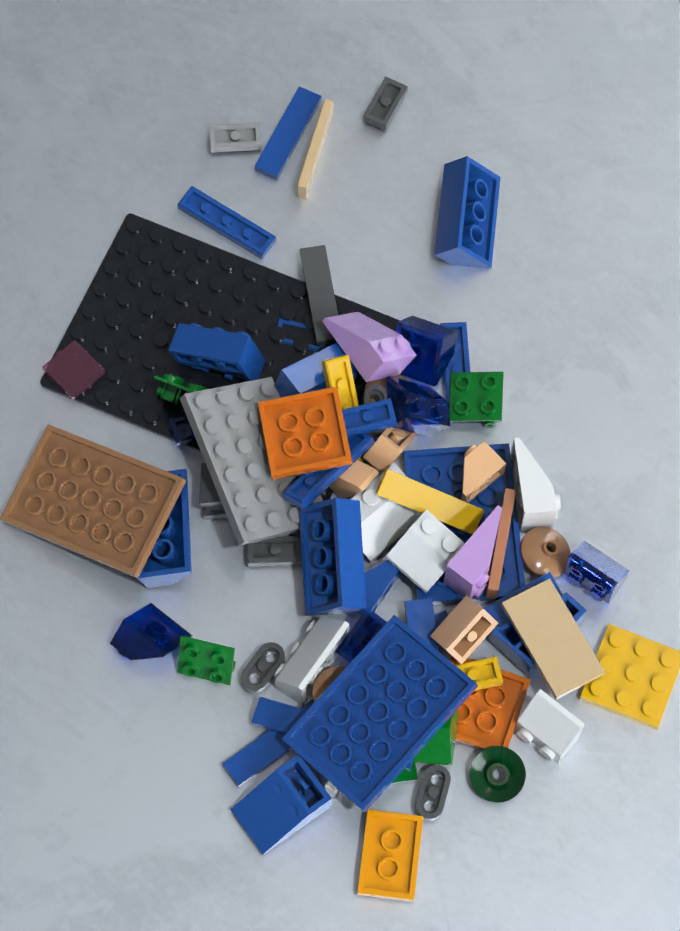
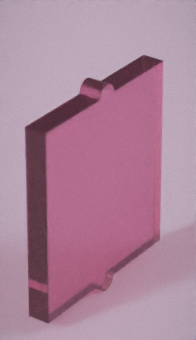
M76 340L61 352L57 351L56 356L42 367L72 400L87 388L91 389L92 384L106 373Z

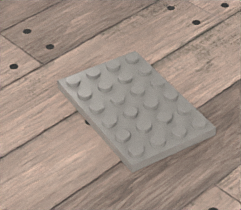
M272 377L186 393L180 398L239 546L300 531L299 507L284 500L282 493L302 474L272 480L258 402L280 398ZM319 495L311 504L322 502L323 499L321 495Z

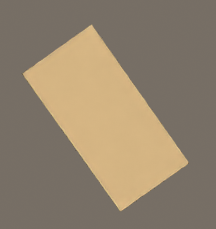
M550 578L502 602L503 610L556 700L605 674L603 667Z

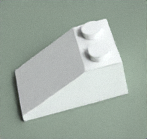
M514 438L510 455L520 532H527L536 527L552 528L554 520L558 519V510L561 509L559 494L554 493L553 484L521 439Z

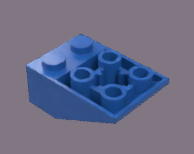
M298 754L276 769L230 810L262 855H264L332 807V798Z

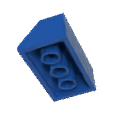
M468 156L444 164L434 255L451 265L489 269L492 268L501 177Z
M186 469L167 471L184 478L186 483L138 578L147 588L173 585L192 573Z
M332 498L311 504L305 510L299 508L305 615L344 614L367 609L360 501Z

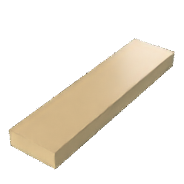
M323 100L297 183L298 198L307 200L333 116L334 101Z

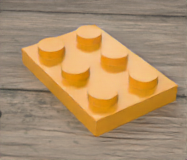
M367 810L357 895L414 902L423 816Z

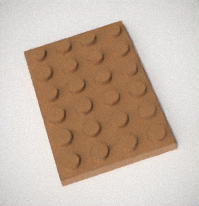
M48 424L0 520L139 578L186 480Z

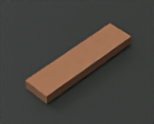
M506 488L503 497L502 512L486 598L490 599L497 598L516 494L514 489Z

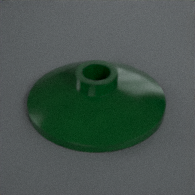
M493 746L481 751L473 760L470 768V780L474 790L482 798L491 802L499 803L511 800L522 790L526 779L525 766L520 756L513 750L502 746ZM496 769H501L504 772V776L500 780L495 779L493 776Z

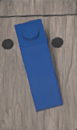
M389 560L365 572L367 609L345 614L366 626L402 572Z

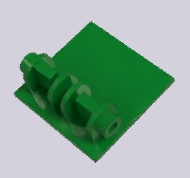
M451 372L449 422L483 421L486 427H495V423L502 421L504 372Z
M164 373L163 377L154 376L155 379L165 382L164 385H159L156 394L160 395L161 399L172 403L175 400L176 405L180 403V398L183 396L184 391L191 393L209 389L196 383H188L187 386L183 384L185 379L173 374Z
M181 635L177 673L209 680L214 683L230 685L232 672H234L236 661H234L235 648Z

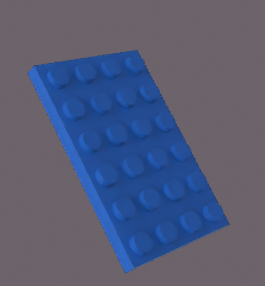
M509 443L489 445L506 463V467L502 476L469 502L474 506L484 509L477 529L497 505L502 508L505 489H514ZM471 446L403 451L405 475L408 478L461 500L464 454ZM516 499L514 500L497 598H486V588L479 598L473 597L472 600L475 602L499 600L525 586L523 561L520 554L521 542ZM440 521L464 543L473 535ZM493 549L492 558H491V562H490V567H489V571H488V575H489V576H490V571H491V565H492V560H493L494 549ZM445 573L427 593L416 585L417 600L432 598L433 605L460 603L463 597L444 583Z
M393 615L284 735L282 740L365 813L473 693L478 685L398 617Z

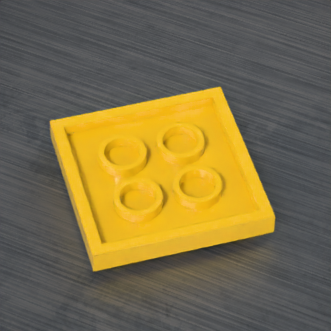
M608 624L596 655L605 674L585 684L579 700L657 730L680 670V651Z

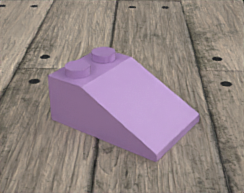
M360 312L327 317L322 321L345 354L349 355L350 361L366 382L399 375L416 356L410 343L401 334Z
M497 505L446 566L444 583L463 598L466 595L471 599L474 596L479 598L488 587L486 584L490 578L488 571L502 508Z

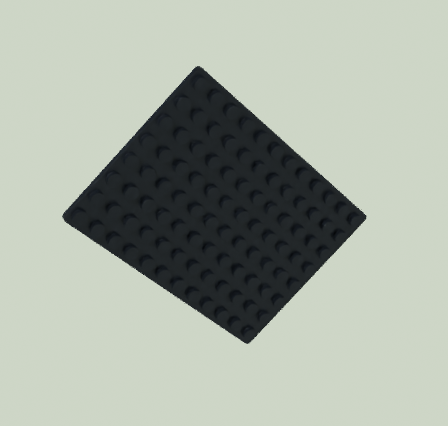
M127 214L40 380L41 386L201 452L181 401L176 405L175 400L172 403L161 399L160 395L156 394L159 385H164L165 382L155 379L154 376L163 377L164 373L173 374L185 379L183 384L187 386L188 383H196L209 389L248 381L233 376L231 381L224 378L225 373L213 369L206 373L177 363L168 349L178 324L189 325L190 323H196L204 328L213 329V327H219L227 332L236 333L237 331H242L249 334L266 360L259 379L272 377L274 383H276L281 369L316 353L315 351L308 350L309 344L315 346L317 344L315 333L311 331L314 328L305 282L135 214ZM335 295L338 315L360 312L406 338L409 331L407 323ZM279 318L288 321L303 323L309 330L285 324L281 328L277 327ZM284 338L294 340V346L279 342ZM335 343L326 344L325 346L320 347L318 351H321ZM357 371L354 384L360 406L361 396L367 382ZM328 487L320 494L323 501L331 499L334 491Z

